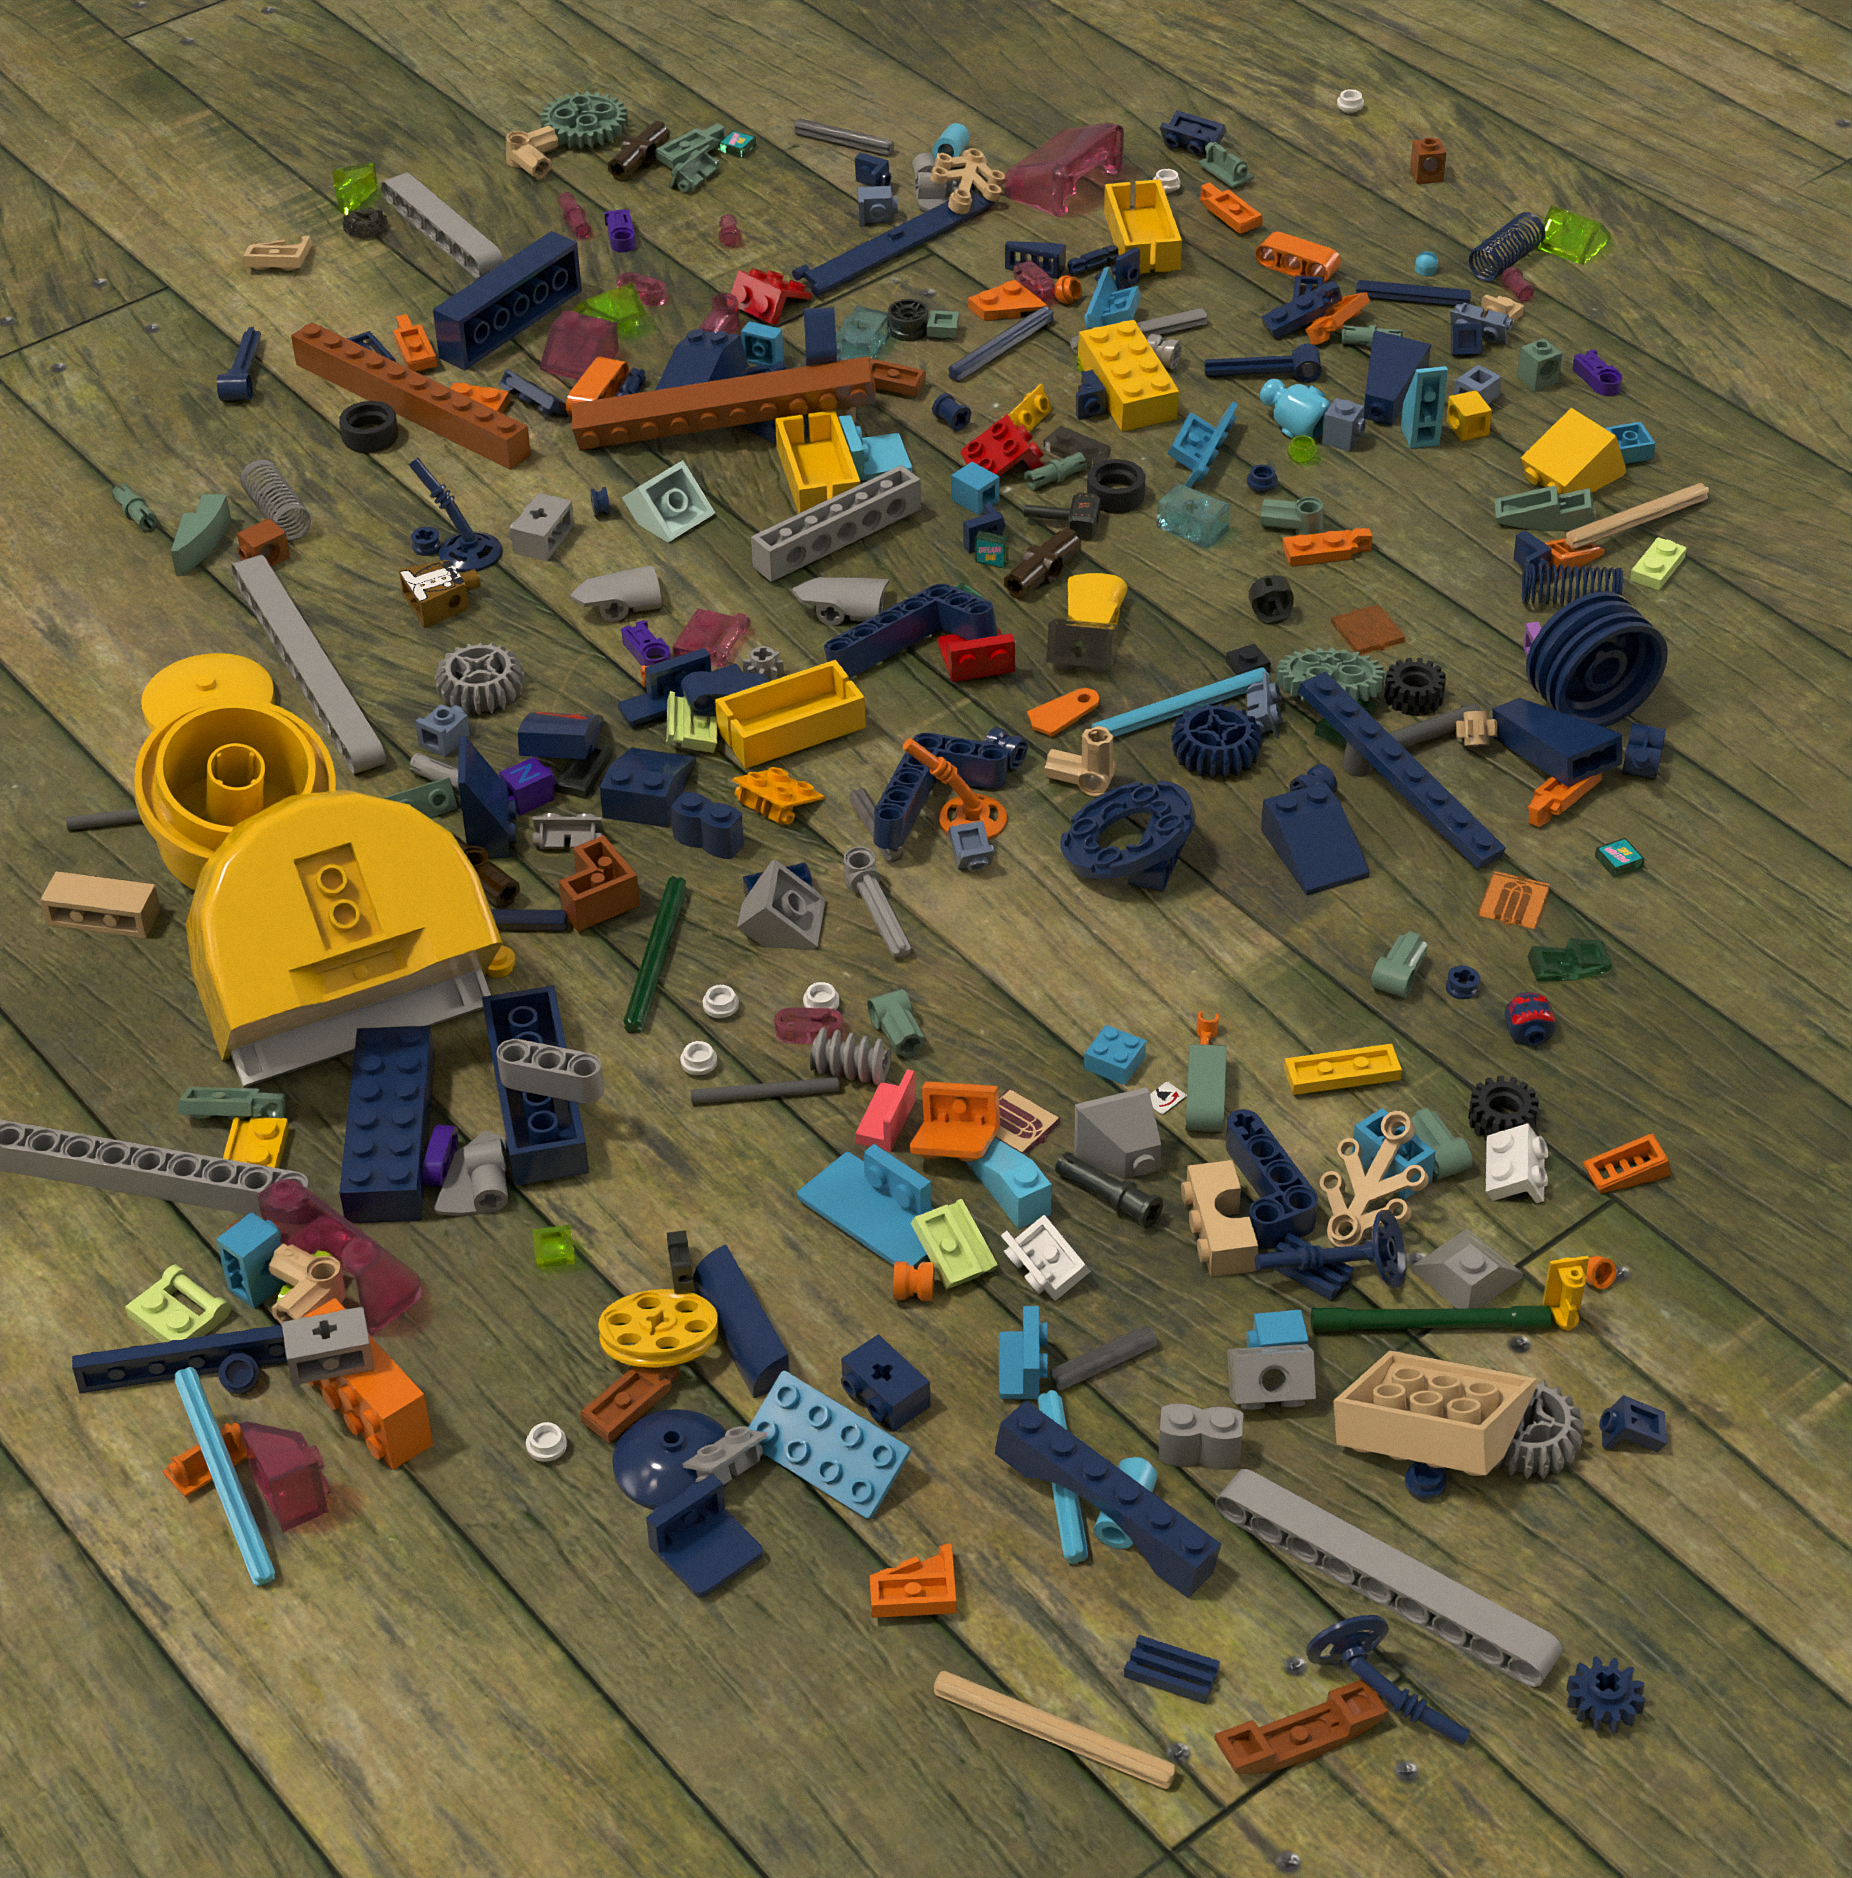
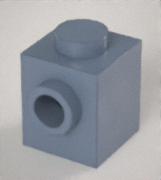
M1335 398L1324 414L1322 444L1350 452L1366 428V419L1363 418L1364 406L1349 400Z

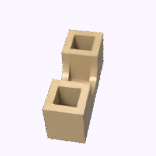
M1233 1160L1187 1166V1182H1181L1184 1205L1190 1204L1191 1207L1189 1211L1192 1233H1198L1200 1238L1197 1240L1200 1262L1207 1263L1210 1277L1256 1271L1254 1258L1258 1254V1243L1250 1217H1225L1226 1215L1239 1214L1241 1187Z

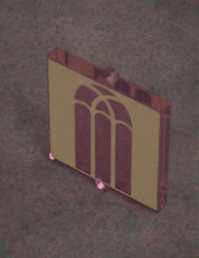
M1010 1088L999 1097L1000 1128L995 1138L1023 1155L1029 1153L1038 1143H1044L1045 1137L1060 1124V1117Z

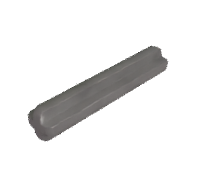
M859 788L857 791L852 790L849 794L851 797L850 803L873 838L874 809L876 805L864 788ZM902 846L891 850L879 848L889 862H893L896 859L900 860L903 857Z
M1149 1325L1138 1328L1051 1369L1050 1381L1056 1390L1062 1391L1157 1345L1156 1333Z

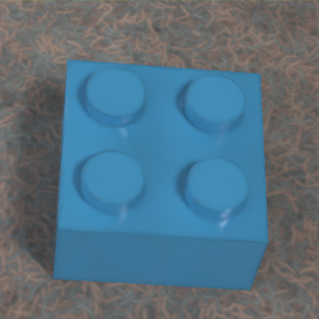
M749 321L741 331L742 344L748 363L774 365L783 361L782 329Z
M1642 422L1605 428L1616 435L1625 464L1654 458L1656 443Z
M1105 1025L1084 1053V1070L1126 1085L1146 1057L1147 1040Z

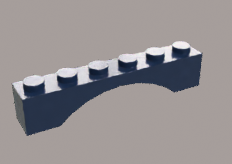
M1028 1401L1023 1402L1000 1423L995 1455L1025 1477L1056 1483L1094 1504L1127 1534L1144 1555L1154 1573L1187 1598L1214 1573L1222 1543Z

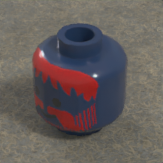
M1524 992L1516 995L1507 1004L1505 1020L1510 1036L1516 1043L1538 1046L1548 1041L1554 1035L1556 1019L1551 1003L1545 996L1533 992Z

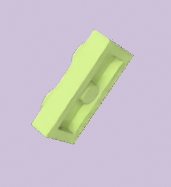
M1657 537L1631 570L1630 581L1659 591L1685 558L1687 547L1676 544L1671 540Z

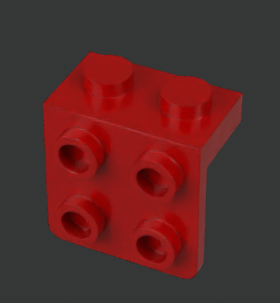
M751 268L750 272L738 270L728 304L766 322L778 324L786 297L811 300L813 294L806 291V285L793 280H789V283L784 281V275L778 272L768 270L766 273L762 270Z
M1008 414L995 422L961 450V455L967 465L974 462L999 477L1022 459L1032 470L1045 466L1040 459L1044 456V453L1034 440L1031 443L1029 442L1033 439L1030 432L1023 424L1018 427Z
M997 628L998 636L967 640L956 634L940 636L938 638V647L951 682L1015 672V639L1012 633L1002 635L1001 630Z

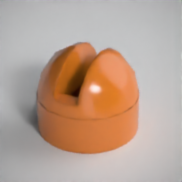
M1591 1256L1588 1263L1586 1283L1598 1289L1608 1288L1616 1277L1614 1262L1602 1256Z

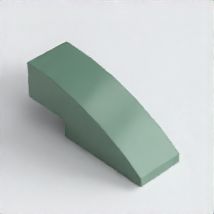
M1555 485L1495 499L1497 523L1530 530L1563 531L1573 530L1596 521L1595 505L1590 488L1559 495Z
M202 494L196 513H183L171 549L176 576L185 575L203 561L226 533L231 521L227 495Z

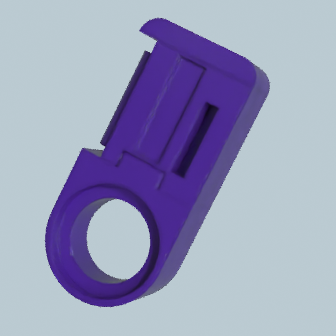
M629 210L606 211L604 213L605 226H608L611 249L616 252L633 250L636 246L635 231Z
M1596 350L1587 351L1586 355L1580 353L1574 356L1573 371L1595 392L1603 396H1614L1620 393L1622 374L1613 365L1608 366L1597 356Z
M642 620L637 622L635 627L629 625L621 629L623 645L641 666H650L671 659L669 646L662 638L656 639L648 630L647 621ZM655 655L663 656L660 659H649V657Z

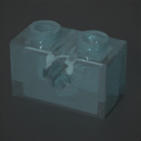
M856 306L850 316L845 318L840 330L836 331L837 361L867 356L875 359L890 337L889 312Z
M1177 484L1158 501L1157 527L1210 548L1229 530L1231 505Z

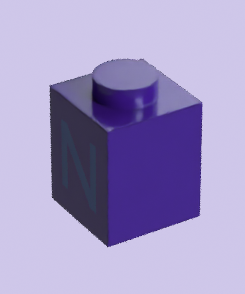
M535 757L499 772L500 778L508 786L509 800H516L517 814L519 816L555 800L553 785H555L556 781L554 774L548 766L544 767Z

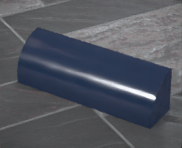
M726 1244L709 1253L699 1263L693 1275V1286L696 1294L708 1300L716 1309L718 1334L753 1398L770 1392L782 1371L790 1373L789 1356Z

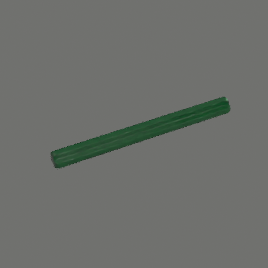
M672 876L667 881L623 1020L625 1024L624 1029L627 1032L640 1033L644 1028L687 889L685 886L686 880L682 877L676 878Z

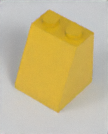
M1570 408L1520 458L1525 470L1523 474L1530 483L1534 485L1540 484L1544 488L1556 485L1559 495L1588 488L1593 493L1622 477L1627 472L1616 435L1573 408Z

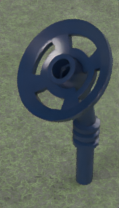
M418 457L408 464L409 467L431 492L430 497L436 498L434 502L436 504L440 503L439 508L445 509L459 532L446 539L440 546V561H451L458 572H466L473 569L477 572L494 565L502 554L499 540L491 534L472 531L454 502L455 496H450V490H445V484L441 485ZM454 540H456L455 543H454V545H450V546H449V544H450L451 542H453ZM485 548L492 549L484 558H478ZM453 554L455 557H457V558H459V559L467 560V561L456 560V559L452 558L451 555Z
M1381 1210L1377 1213L1372 1228V1239L1367 1240L1364 1245L1322 1249L1319 1245H1314L1313 1247L1306 1246L1305 1248L1297 1247L1296 1251L1256 1254L1254 1258L1257 1270L1297 1267L1299 1270L1307 1268L1310 1270L1314 1268L1321 1269L1324 1264L1368 1260L1370 1263L1376 1264L1379 1274L1390 1288H1397L1402 1285L1406 1269L1402 1233L1395 1216L1389 1210ZM1381 1221L1384 1226L1378 1227L1379 1222ZM1385 1273H1389L1390 1277L1388 1278Z
M1362 1615L1340 1621L1321 1631L1307 1645L1306 1655L1311 1663L1316 1665L1343 1664L1394 1706V1712L1402 1711V1717L1407 1718L1411 1716V1722L1416 1723L1420 1721L1459 1745H1464L1470 1730L1427 1706V1700L1424 1698L1418 1701L1417 1694L1414 1693L1410 1696V1690L1405 1688L1401 1691L1366 1661L1368 1659L1367 1653L1377 1647L1388 1634L1389 1627L1383 1617L1378 1615ZM1329 1644L1334 1645L1330 1650V1655H1321L1322 1651Z

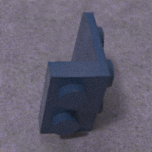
M713 1473L702 1481L691 1484L684 1493L667 1504L659 1505L646 1517L649 1548L697 1597L707 1596L763 1557L761 1544L725 1509L723 1483Z

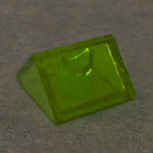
M1551 205L1543 222L1546 232L1545 239L1536 248L1584 265L1611 240L1612 234L1600 222Z

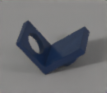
M1136 247L1117 257L1116 265L1110 267L1112 274L1115 275L1118 291L1127 289L1139 282L1140 249ZM1102 272L1095 275L1096 281L1101 277Z

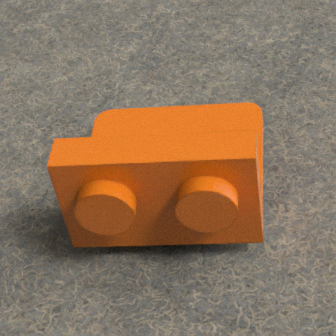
M926 1081L922 1086L924 1122L910 1143V1152L927 1159L945 1156L957 1157L961 1161H974L982 1158L1000 1128L998 1086Z

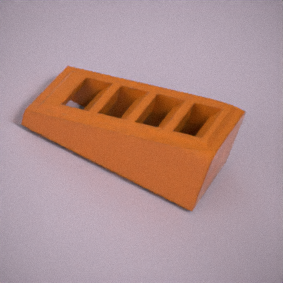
M1567 538L1545 543L1552 548L1550 568L1555 564L1558 569V566L1562 564L1565 570V567L1569 564L1571 571L1575 565L1580 568L1604 555L1605 549L1594 542L1577 549H1571L1570 545L1565 543Z
M1653 1133L1583 1161V1166L1599 1194L1656 1181L1671 1175L1669 1160ZM1649 1158L1650 1161L1644 1163L1642 1159ZM1634 1161L1637 1166L1631 1168L1628 1163ZM1620 1165L1623 1172L1618 1174L1614 1166ZM1606 1168L1610 1177L1603 1179L1599 1169Z

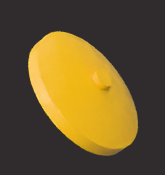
M210 653L182 659L157 673L145 687L141 705L145 722L148 728L153 731L171 714L194 703L216 698L237 697L260 700L275 705V691L271 676L257 662L234 654Z

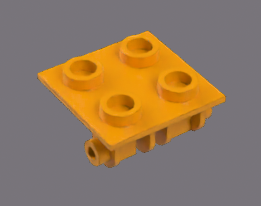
M770 767L768 770L761 772H749L747 775L732 779L733 782L739 784L735 790L738 802L758 813L761 812L763 816L780 825H790L794 821L795 814L792 812L794 806L825 799L824 795L813 790L814 787L811 784L796 781L788 776L787 771L776 767Z

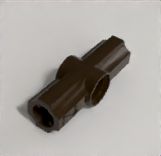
M655 121L639 136H627L622 144L621 152L608 162V172L613 175L614 179L624 181L642 164L646 166L652 165L656 159V148L664 145L671 139L670 130L667 129L663 122Z
M1065 528L1055 534L1041 547L1035 544L1031 545L1026 550L1022 563L1004 577V587L1007 588L1010 596L1020 599L1023 596H1027L1044 580L1048 582L1055 581L1061 574L1064 563L1081 550V540L1077 537L1075 531Z
M452 833L478 873L486 898L496 906L501 905L504 908L514 903L517 894L520 892L519 882L489 861L486 849L480 846H470Z

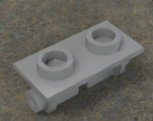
M555 813L532 817L536 832H533V846H539L540 850L564 849L565 838H571L570 847L573 849V847L605 834L602 818L588 813L578 814L576 817H562Z
M744 1426L732 1428L725 1433V1437L714 1444L700 1448L697 1451V1455L683 1463V1468L696 1470L698 1476L696 1482L702 1481L713 1473L724 1485L732 1480L731 1474L738 1476L760 1461L763 1450L759 1442L767 1438L768 1435L764 1432L749 1430L748 1427Z

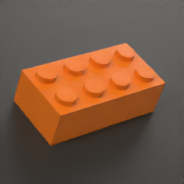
M334 1298L303 1317L337 1312L345 1308ZM369 1335L374 1370L308 1382L310 1386L317 1385L330 1409L333 1411L338 1409L343 1414L344 1421L354 1435L360 1433L363 1436L373 1457L377 1460L382 1458L394 1470L434 1445L424 1393Z

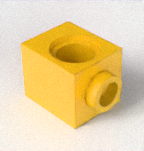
M1477 390L1449 396L1446 421L1459 439L1465 441L1488 436L1492 410Z

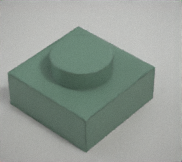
M930 310L927 336L940 339L956 338L959 326V312Z

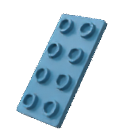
M873 1144L864 1151V1162L852 1153L845 1152L797 1191V1199L892 1265H894L895 1261H907L910 1265H914L916 1269L929 1258L910 1223L914 1217L934 1210L931 1207V1181L877 1145Z
M787 1371L780 1373L748 1427L749 1430L767 1433L768 1437L759 1442L763 1454L867 1519L874 1517L912 1452L911 1447L899 1441L890 1433Z

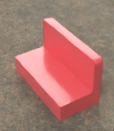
M907 1069L899 1086L880 1082L855 1133L856 1144L868 1147L875 1144L884 1151H892L916 1101L915 1071Z

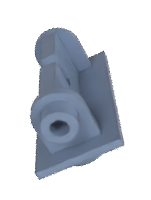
M1465 302L1462 305L1457 304L1455 310L1451 309V324L1480 322L1482 323V338L1489 342L1507 344L1506 329L1510 330L1513 325V319L1509 318L1508 314L1489 310L1486 317L1483 318L1484 308Z
M1264 671L1263 682L1252 683L1246 691L1247 708L1249 710L1247 711V716L1255 717V722L1260 725L1261 734L1272 730L1275 737L1279 738V723L1283 722L1278 702L1282 701V696L1277 682L1272 683L1267 672Z

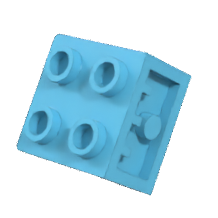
M851 415L839 416V423L861 481L871 480L900 465L912 472V465L899 433L862 438L861 428L854 425Z

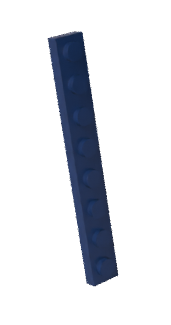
M1326 671L1301 682L1298 693L1477 869L1503 856L1506 847Z

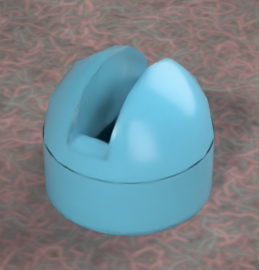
M1423 251L1416 258L1415 272L1422 276L1436 274L1438 270L1437 256L1433 252Z

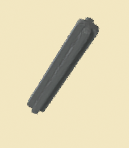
M798 118L794 123V132L798 135L890 156L894 150V142L890 139Z

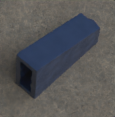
M1377 330L1374 331L1365 393L1364 419L1392 426L1403 409V402L1416 369L1429 368L1431 344Z
M1517 698L1492 709L1493 719L1497 721V737L1493 738L1567 787L1622 764V735L1616 731L1522 698Z

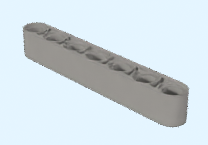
M406 172L381 182V191L386 202L473 277L480 278L504 263L502 254L496 245L410 173Z

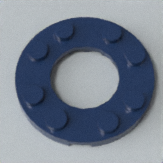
M1159 780L1157 786L1152 784L1143 785L1142 781L1126 784L1093 799L1071 818L1072 826L1067 833H1062L1061 851L1068 866L1075 873L1087 879H1112L1123 876L1136 877L1141 875L1145 869L1160 861L1168 860L1176 854V849L1183 844L1194 827L1196 819L1195 808L1187 791L1175 783ZM1137 813H1152L1160 817L1155 824L1156 831L1153 835L1150 832L1147 833V839L1138 845L1127 844V849L1120 850L1116 846L1102 849L1098 845L1100 835L1105 829L1121 818Z

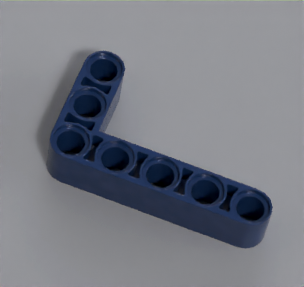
M949 584L932 585L827 641L824 644L827 662L836 660L849 678L940 629L949 631L967 640L998 636L993 604L988 600Z
M927 732L913 737L914 741L937 758L943 757L951 765H954L957 768V773L967 785L995 789L1006 784L1008 751L1005 747L987 742ZM905 752L874 809L873 842L882 849H896L904 844L937 781V778L930 774V769L908 752Z

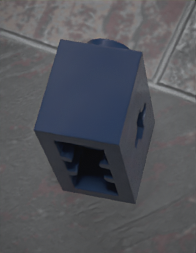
M879 1334L841 1358V1384L846 1393L852 1398L857 1397L867 1407L870 1415L876 1421H882L893 1432L931 1407L930 1381Z

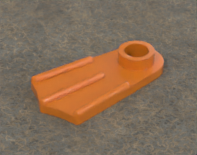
M1081 688L1027 711L1032 730L1042 732L1052 738L1077 722L1087 713L1093 711L1099 705V695L1093 689Z

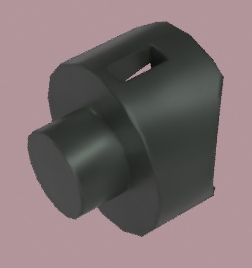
M1277 575L1264 576L1252 584L1249 590L1248 598L1254 613L1261 621L1266 624H1278L1289 618L1294 604V595L1289 582L1285 578Z

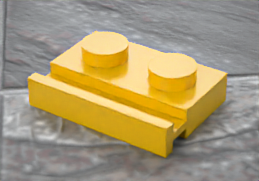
M234 1117L223 1159L279 1168L290 1129L288 1118L251 1117L250 1121H240V1117Z

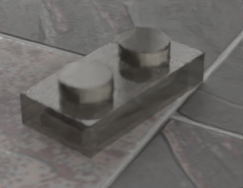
M1063 426L1057 428L1043 440V450L1061 458L1069 457L1077 452L1082 453L1085 461L1079 462V464L1086 463L1089 470L1095 464L1110 457L1111 446Z

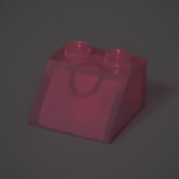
M564 310L550 327L540 370L579 380L598 356L614 359L619 353L617 322Z
M248 1421L239 1424L251 1476L281 1531L285 1532L327 1513L328 1507L325 1495L330 1493V1488L321 1469L325 1468V1464L317 1446L309 1447L300 1432Z

